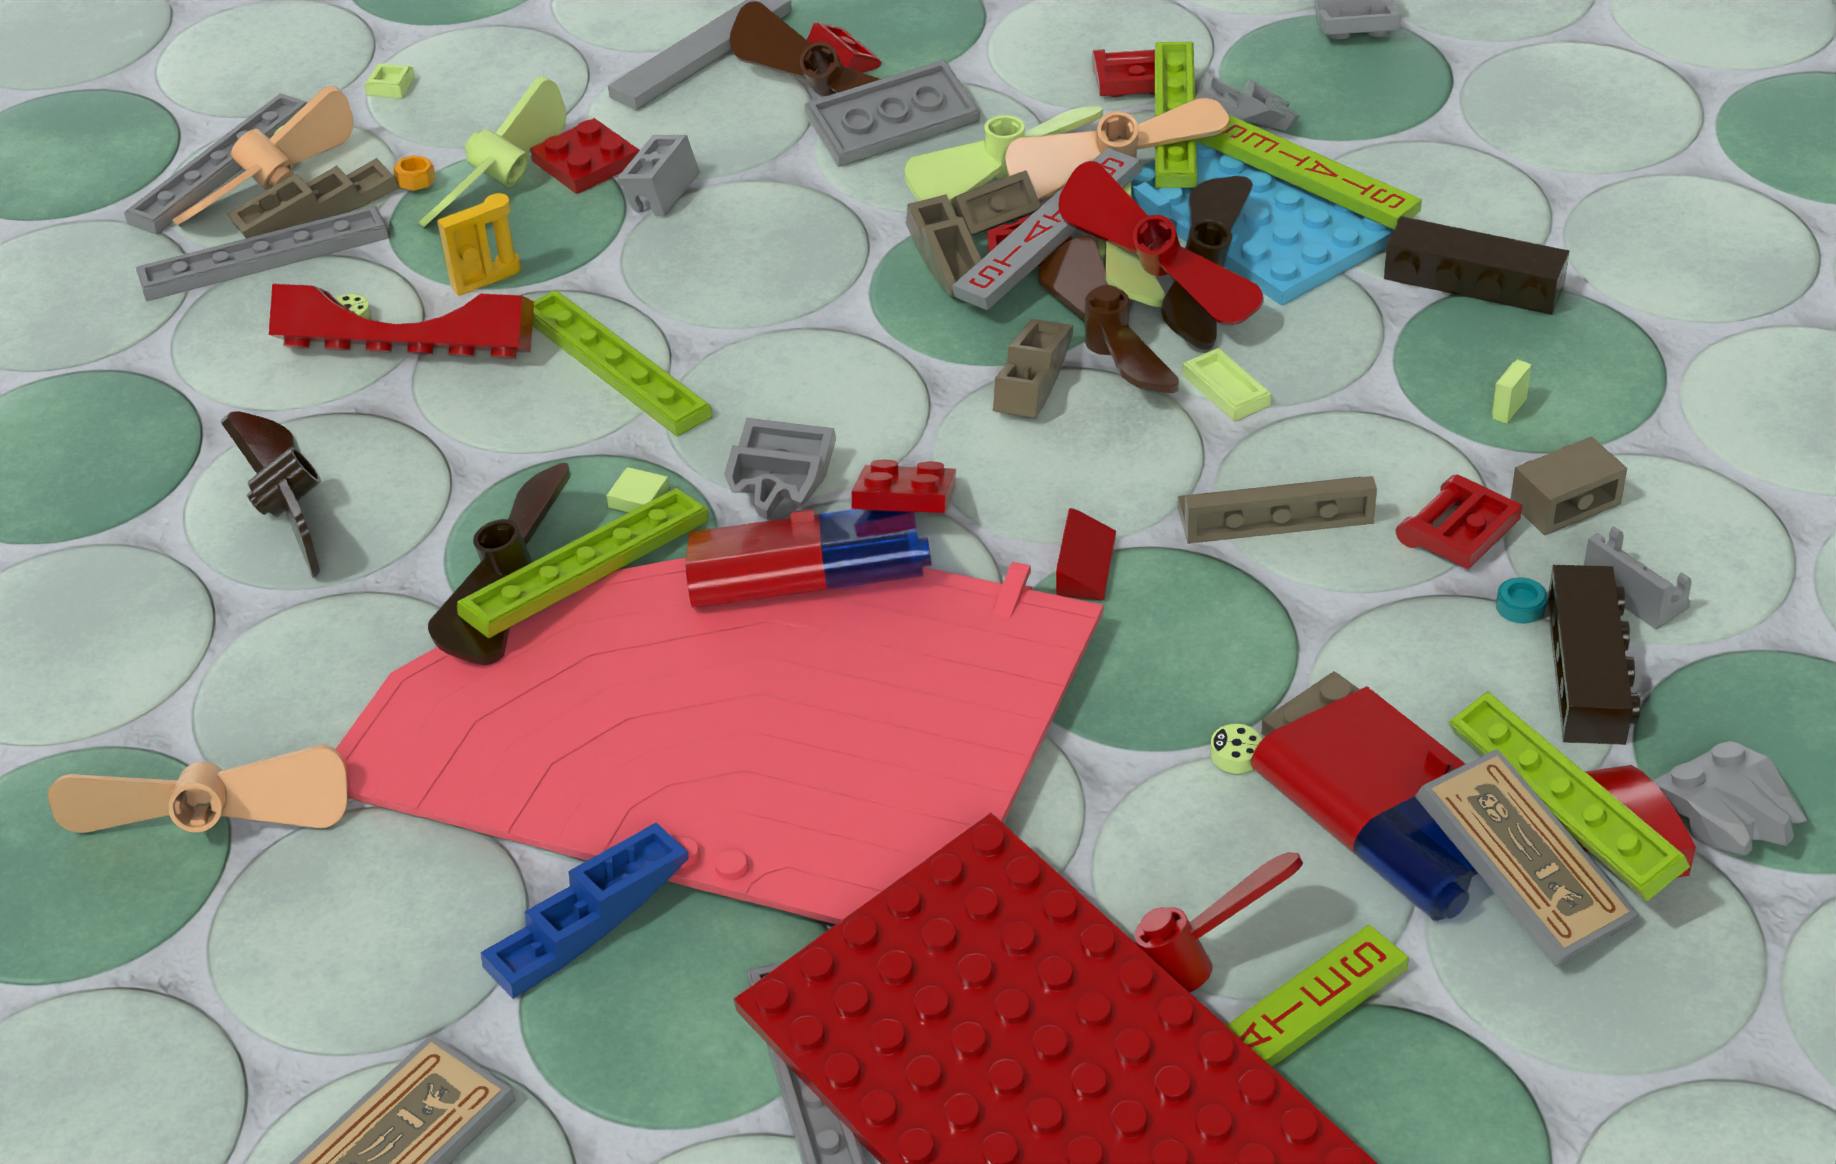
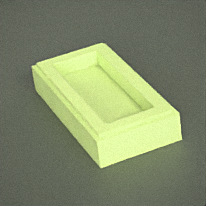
M1216 348L1183 363L1182 375L1234 422L1271 406V393L1220 348Z

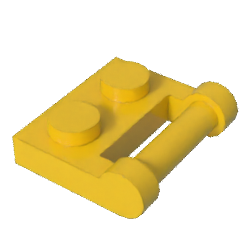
M491 194L485 198L484 203L437 220L451 289L457 296L515 275L521 270L520 256L514 251L508 214L511 212L509 197L505 194ZM492 222L498 251V255L493 262L485 224Z

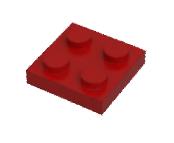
M596 118L583 121L576 127L559 135L551 136L544 142L530 148L532 162L575 194L622 173L640 151Z
M894 460L872 461L871 465L864 466L851 491V509L946 513L956 487V469L944 468L943 463L934 461L920 462L917 464V467L898 466V462Z

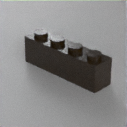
M1401 216L1387 243L1384 279L1552 315L1565 285L1570 250Z
M1553 565L1547 605L1563 742L1626 745L1630 724H1638L1640 697L1638 693H1631L1630 687H1633L1635 662L1634 657H1628L1625 654V651H1628L1630 627L1628 621H1621L1620 616H1623L1625 607L1624 587H1616L1613 566Z

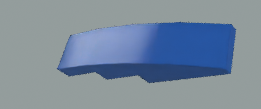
M656 822L568 871L569 887L525 911L526 927L480 952L482 967L514 999L563 968L611 932L646 902L688 860V851Z

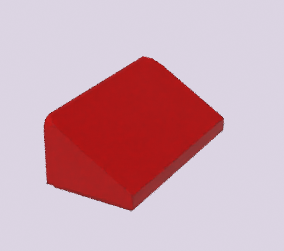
M819 22L813 23L807 41L811 44L826 42L833 46L844 67L862 73L880 67L882 62L880 58L844 28Z
M1073 508L1068 510L1056 568V595L1104 600L1116 540V530Z

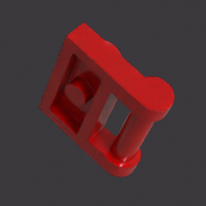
M1104 49L1092 50L1093 72L1096 75L1100 96L1122 97L1126 94H1155V49L1105 53Z
M1456 474L1450 476L1441 485V492L1416 516L1407 517L1397 526L1396 535L1399 541L1406 547L1416 548L1421 546L1469 570L1521 519L1522 504ZM1454 505H1460L1440 526H1433Z

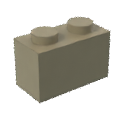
M1589 437L1515 467L1510 499L1522 504L1521 514L1543 535H1547L1621 504L1627 467L1597 440Z

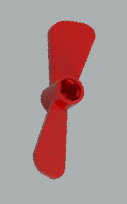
M1087 161L1077 166L1060 193L1058 202L1061 217L1067 225L1138 255L1143 269L1151 275H1169L1214 321L1220 324H1240L1262 307L1264 302L1263 293L1257 284L1180 246L1172 221L1162 215L1148 216L1101 164L1095 161Z
M1287 852L1269 860L1191 922H1189L1186 914L1179 908L1159 907L1149 911L1144 915L1135 930L1136 942L1134 943L1188 992L1198 989L1208 980L1213 969L1212 962L1199 938L1295 874L1303 865L1300 855Z

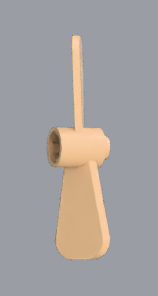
M334 86L324 87L270 139L260 129H252L238 139L231 150V157L245 171L173 218L172 221L176 225L181 224L250 177L257 181L265 190H268L293 176L292 169L295 164L343 144L350 137L353 129V116L347 97Z
M1209 98L1195 99L1140 124H1137L1130 114L1114 111L1100 119L1097 131L1015 139L1010 143L1006 151V170L1008 176L1027 170L1038 200L1041 202L1062 189L1077 166L1087 161H1093L1107 148L1137 157L1138 149L1218 135L1228 127L1229 116L1218 101Z
M317 745L227 770H222L219 766L209 762L193 763L181 772L178 780L68 774L57 778L48 790V801L55 821L64 829L77 833H87L170 815L172 821L179 828L188 832L206 831L218 822L220 816L327 828L340 820L347 806V767L344 758L336 749L328 745Z

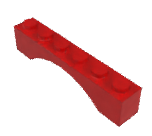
M272 284L269 335L282 339L284 347L309 349L310 342H325V349L350 351L351 344H366V351L391 353L392 346H407V353L419 355H433V348H449L448 355L474 357L475 350H489L490 357L516 359L517 352L531 353L534 301L522 295L480 293L464 306L441 317L418 323L392 324L363 318L343 306L328 291L316 286Z

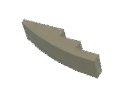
M376 158L348 175H345L338 166H335L307 183L296 173L228 212L227 215L243 236L250 238L353 211L398 189L399 186L392 173Z

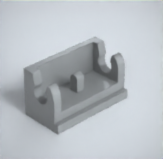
M652 135L618 176V183L623 185L629 204L636 212H640L643 208V203L639 196H644L649 200L650 208L655 216H665L700 171L688 136Z
M1614 526L1609 532L1607 544H1605V537L1599 533L1588 538L1584 565L1613 566L1616 587H1624V608L1655 630L1690 607L1691 601L1688 599L1692 584L1690 577L1681 572L1678 575L1677 586L1675 587L1671 582L1621 550L1624 535L1622 531Z

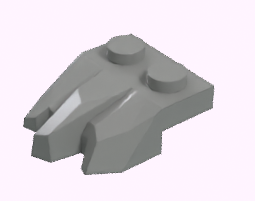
M1315 0L1317 24L1323 34L1328 35L1329 38L1347 39L1351 37V33L1366 32L1368 36L1380 37L1388 35L1390 30H1400L1401 15L1394 7L1393 0Z
M1206 72L1198 86L1195 99L1209 98L1216 100L1223 106L1227 114L1247 123L1266 128L1286 131L1291 129L1300 117V115L1288 108L1289 102L1248 78L1242 90L1239 91Z
M746 418L739 445H732L724 473L731 492H755L753 505L758 515L768 519L784 497L790 498L793 505L802 506L821 485L827 475L836 442L835 430L828 427Z
M1731 740L1714 746L1711 751L1688 763L1677 765L1670 772L1653 780L1671 802L1676 812L1690 819L1692 837L1716 849L1746 856L1753 850L1752 840H1763L1788 846L1794 838L1791 823L1807 821L1802 807L1774 763L1767 756Z

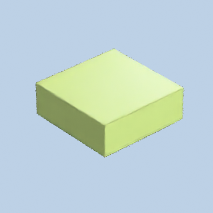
M378 63L364 84L366 95L403 98L415 79L413 67Z
M1517 359L1496 382L1492 419L1507 424L1527 400L1532 364Z
M626 467L606 495L608 508L631 512L660 497L670 489L668 476Z

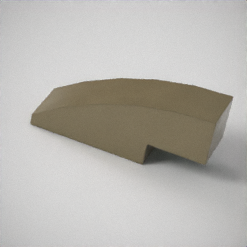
M947 194L909 203L907 206L906 226L934 278L950 297H953L952 285L981 260L962 216L956 217Z
M1037 319L1029 321L1008 346L1007 364L995 377L993 411L1032 418L1038 416L1060 373L1073 335L1074 325Z

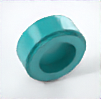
M1517 577L1508 579L1498 588L1496 609L1502 617L1511 622L1521 624L1535 622L1542 618L1545 613L1548 597L1547 591L1540 583L1529 578Z

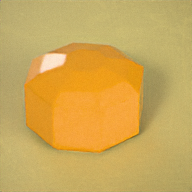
M412 155L401 158L394 166L395 180L399 187L403 189L417 191L428 188L435 180L434 165L426 157Z

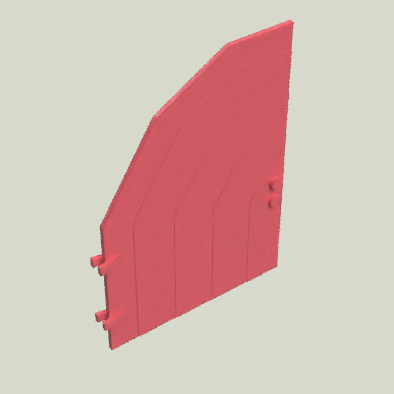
M868 532L859 553L821 545L827 590L692 608L686 578V557L625 568L612 572L511 626L504 656L493 664L479 665L449 655L436 647L391 672L339 743L336 750L342 755L346 763L348 798L551 850L587 861L657 822L688 851V860L667 880L668 882L837 924L989 813H993L1002 823L1005 822L1096 627L1102 618L1104 607L1101 604L1032 590V586L1026 585L1027 579L1031 574V565L1012 562L1002 584L889 560V556L882 555L883 549L887 544V535Z

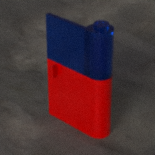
M813 509L790 512L791 518L690 531L685 560L688 592L692 608L923 577L922 567L932 566L928 537L918 538L914 512L860 509L814 515Z
M1368 686L1272 731L1260 741L1251 758L1252 768L1431 920L1452 919L1466 907L1470 898L1467 891L1471 879L1478 872L1415 797L1423 785L1466 763Z

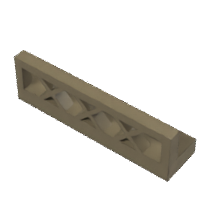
M1361 476L1178 496V510L1188 544L1374 524L1377 486L1373 476Z

